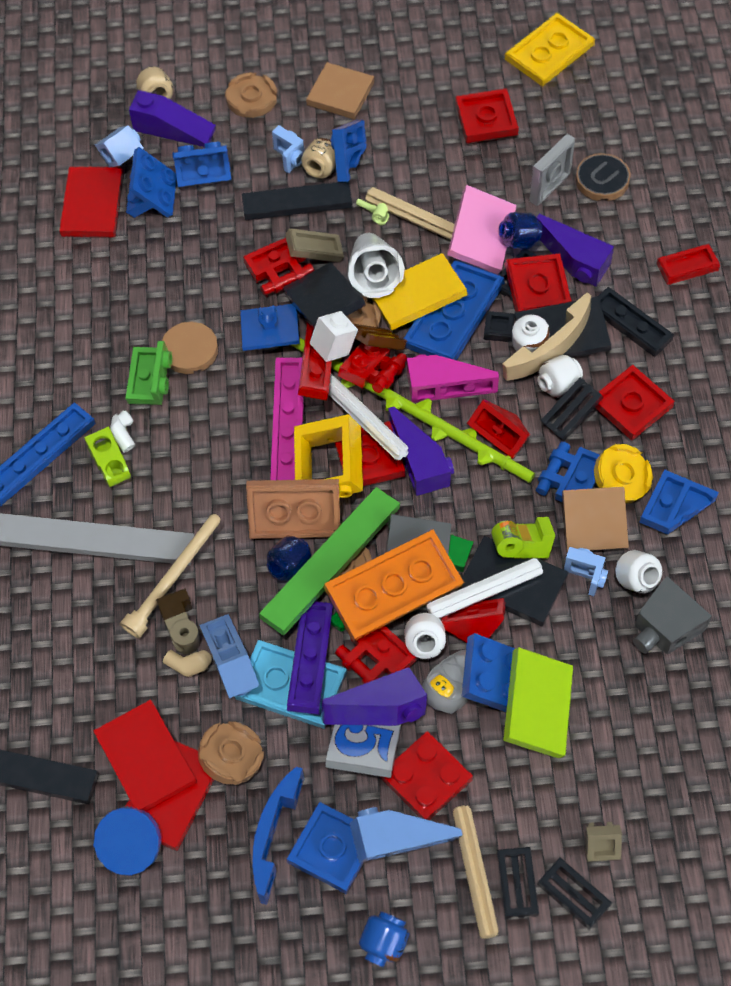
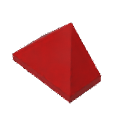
M485 399L482 400L467 422L470 427L506 455L511 456L512 459L515 458L530 436V433L516 414Z
M500 598L479 601L442 617V624L446 631L466 643L467 637L474 633L490 638L504 620L505 600Z

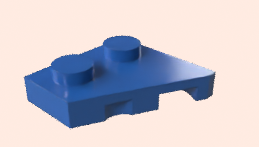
M354 120L332 129L331 145L335 152L338 182H348L350 180L349 169L357 167L360 156L367 147L364 120Z

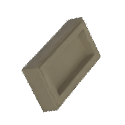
M291 228L285 234L290 256L341 262L344 257L339 235Z

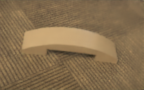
M587 292L566 310V325L534 352H530L526 347H521L502 363L503 378L509 381L526 377L538 372L544 362L563 355L575 343L587 323L591 310V295Z

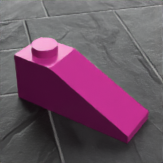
M417 355L407 358V377L413 403L421 402L427 398L432 401L498 393L499 374L496 371L439 355Z

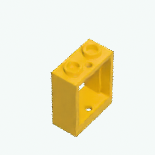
M349 414L294 426L295 480L312 479L311 447L342 441L343 475L327 479H339L340 498H348L353 493L363 492L361 426Z

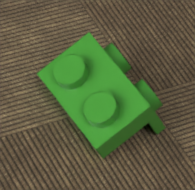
M158 341L157 348L133 347L125 398L128 404L162 405L163 394L167 395L169 389L168 377H166L167 368L172 366V352L168 351L164 341Z

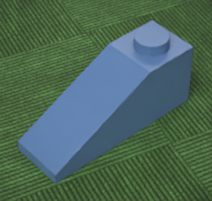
M229 614L199 625L228 697L242 696L249 693L252 689L259 687L247 651Z
M377 807L359 811V817L349 823L359 863L451 842L463 836L460 828L391 810L378 812Z

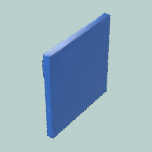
M293 304L241 310L243 351L300 344L297 309Z

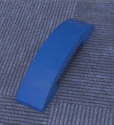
M295 767L278 784L268 799L258 822L254 838L252 863L254 882L260 903L267 905L276 876L275 864L266 861L282 807L296 809L304 782L303 768Z

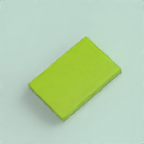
M520 647L513 650L503 741L559 759L565 756L573 674L572 665Z

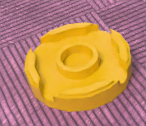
M615 444L604 450L596 459L594 466L595 481L599 488L624 487L625 503H632L642 498L651 488L653 479L651 465L648 460H644L641 456L642 453L637 448L627 444Z

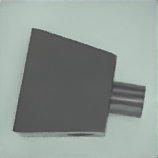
M666 577L638 613L635 625L641 632L633 639V643L639 651L645 654L655 645L664 653L670 654L703 633L708 628L712 615L669 577Z

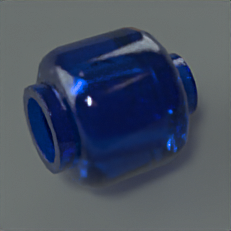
M510 212L499 224L498 233L504 245L508 248L531 249L541 238L542 226L532 213Z
M286 536L277 542L267 553V568L270 574L278 580L289 581L312 557L308 543L294 536Z

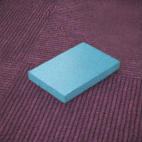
M258 640L250 657V662L259 687L252 689L245 695L235 696V699L325 729L326 725L321 720L322 700L339 694L347 674V669L326 662L319 714L287 711L294 651Z

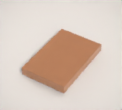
M339 479L247 481L246 483L250 539H279L284 537L329 538L341 525Z

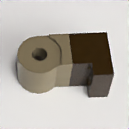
M184 588L156 599L160 614L175 649L181 654L195 652L199 648L201 641L197 626L189 620L186 613L192 610L186 589Z

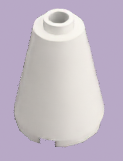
M364 233L355 241L347 272L351 285L361 292L362 295L370 298H380L391 294L399 282H402L405 267L402 257L397 250L377 235Z

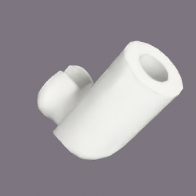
M125 410L112 417L110 427L114 439L123 453L135 447V443L126 428L133 423V419L128 411Z

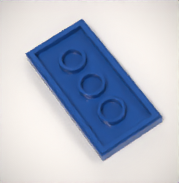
M454 260L451 266L466 287L468 295L416 319L404 337L407 340L405 348L422 355H439L457 360L500 292L502 284H505L504 277Z

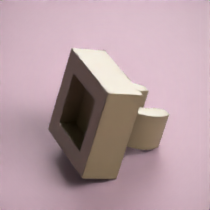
M607 822V826H595L594 823H589L588 827H586L585 853L587 862L621 860L622 832L620 825H613L612 822Z

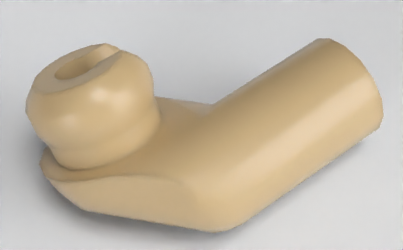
M169 650L163 659L165 665L186 677L205 671L212 662L210 653L205 650L185 657L173 650Z

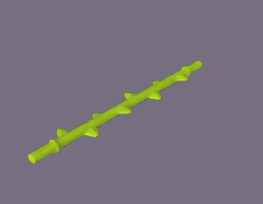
M299 337L300 344H293L291 346L303 352L304 339ZM342 357L332 360L331 369L336 372L339 371V367L344 363L342 362ZM342 379L341 383L346 388H350L355 385L345 379ZM368 382L364 386L365 389L386 400L385 410L388 411L390 407L402 409L431 426V439L435 442L445 437H450L478 453L477 463L479 465L493 462L500 466L501 470H507L528 483H531L534 479L535 473L512 460L511 456H505L477 440V431L473 428L462 431L432 414V401L427 398L415 404L389 388L384 389L381 393H376L372 388L373 384Z

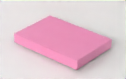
M466 185L460 201L447 255L498 275L502 270L509 240L508 236L510 235L508 224L509 227H512L517 205ZM504 218V226L507 230V236L504 237L506 246L504 245L501 236V226Z

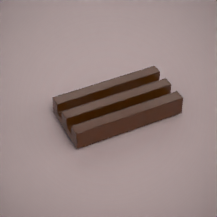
M353 324L358 329L355 339L367 346L404 350L407 340L399 338V335L391 333L392 331L389 329Z

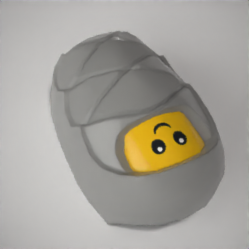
M466 649L460 650L441 661L425 678L422 688L427 694V703L434 709L452 714L470 700L462 697Z

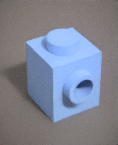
M129 125L116 129L95 145L109 167L120 166L134 155V149L137 147L143 149L138 133L133 128H130Z

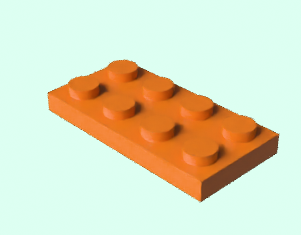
M433 529L326 582L323 587L354 642L461 587L464 582Z

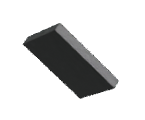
M332 262L283 288L287 298L313 330L315 329L318 317L342 311L347 316L366 306L360 293Z
M599 296L591 298V310L587 323L578 339L563 355L572 358L611 350V342ZM576 301L515 312V321L525 315L540 316L549 325L551 337L566 325V310Z
M484 536L462 576L464 584L458 590L533 558L502 557L498 554L493 539ZM536 558L541 563L542 575L486 598L483 601L504 598L505 611L543 627L568 577V571Z

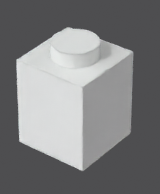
M342 311L318 317L310 344L326 362L348 356L358 329Z

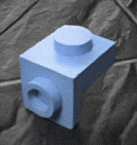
M278 125L272 131L274 150L282 154L284 171L290 173L295 167L302 164L301 158L304 152V141L293 131L286 130Z
M569 547L564 570L592 579L588 595L595 596L597 587L604 588L608 575V570L603 569L606 557L593 554V552L585 548L576 549Z

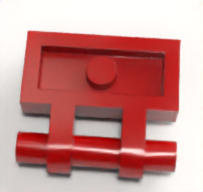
M286 237L243 256L244 264L256 282L265 278L269 281L260 286L264 296L272 292L277 294L283 291L284 286L314 271L311 264L303 267L300 266L299 263L305 261L306 258L290 256ZM288 268L291 271L281 277L277 275V273Z
M361 342L339 367L337 376L361 388H364L369 382L373 384L372 388L376 393H381L384 389H388L393 384L394 377L400 375L405 369L407 356L404 353H399L397 356L390 358V349L367 346Z
M386 626L354 641L353 643L356 646L351 651L344 645L339 646L335 651V654L342 660L341 664L348 671L353 670L363 679V684L379 679L386 673L389 675L405 668H410L418 660L417 657L409 652L405 643ZM365 655L369 656L376 663L372 669L361 661Z

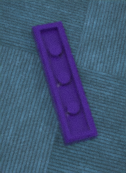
M315 601L299 619L287 711L319 714L333 612L332 603Z

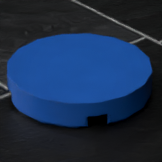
M125 806L109 812L100 820L94 834V848L98 859L107 869L120 875H133L143 872L156 860L160 850L162 835L158 823L149 813Z

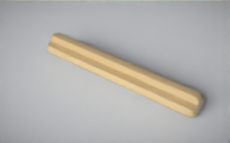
M374 187L367 191L365 200L375 206L379 203H384L388 207V212L451 240L454 223Z
M459 806L453 810L456 828H460L463 834L458 839L481 938L488 939L497 936L499 930L471 808L469 806Z

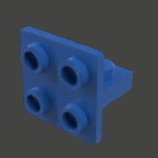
M210 142L204 144V149L195 150L194 145L177 147L178 152L172 154L178 187L232 180L227 146H221V142Z
M141 147L134 149L126 213L135 218L154 208L164 216L170 217L173 215L176 173Z

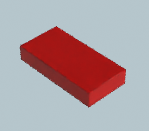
M710 244L660 257L656 263L667 285L716 272L720 268V263Z

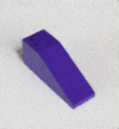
M138 90L129 108L132 127L136 132L205 147L204 144L210 143L216 129L215 124L163 95Z
M542 214L537 216L535 228L537 238L552 254L560 253L563 267L571 276L583 283H589L597 287L612 262L614 246Z
M395 407L388 408V421L391 422L394 434L408 446V455L403 457L402 460L416 496L449 487L451 474H454L451 458L449 456L445 457L441 446Z
M408 667L323 699L321 720L325 725L398 726L405 722L416 721L425 715L427 694Z

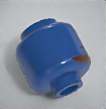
M380 911L379 916H370L359 939V946L367 952L365 959L384 967L386 961L398 962L409 939V931L404 927L406 922Z

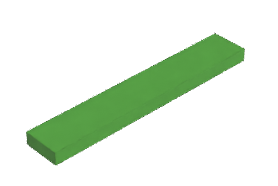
M376 487L259 613L260 619L284 636L325 591L324 584L337 578L389 521L391 514H395L400 509V503Z

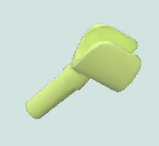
M358 199L356 205L373 213L372 220L376 224H386L390 217L387 213L388 207L386 204L379 203L375 206L361 199Z

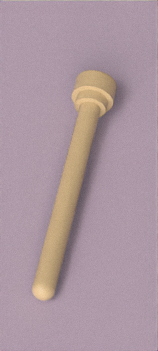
M217 514L209 516L138 611L134 610L131 614L127 613L123 618L120 626L125 631L138 639L141 638L147 630L146 625L149 622L147 618L157 606L156 599L165 596L219 525L220 517Z

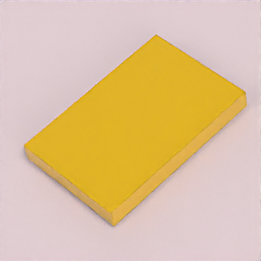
M556 13L505 53L504 60L543 87L593 47L595 38L559 13Z
M441 253L405 270L402 282H399L391 294L380 298H372V300L380 309L381 315L392 331L468 294L466 287L444 254Z

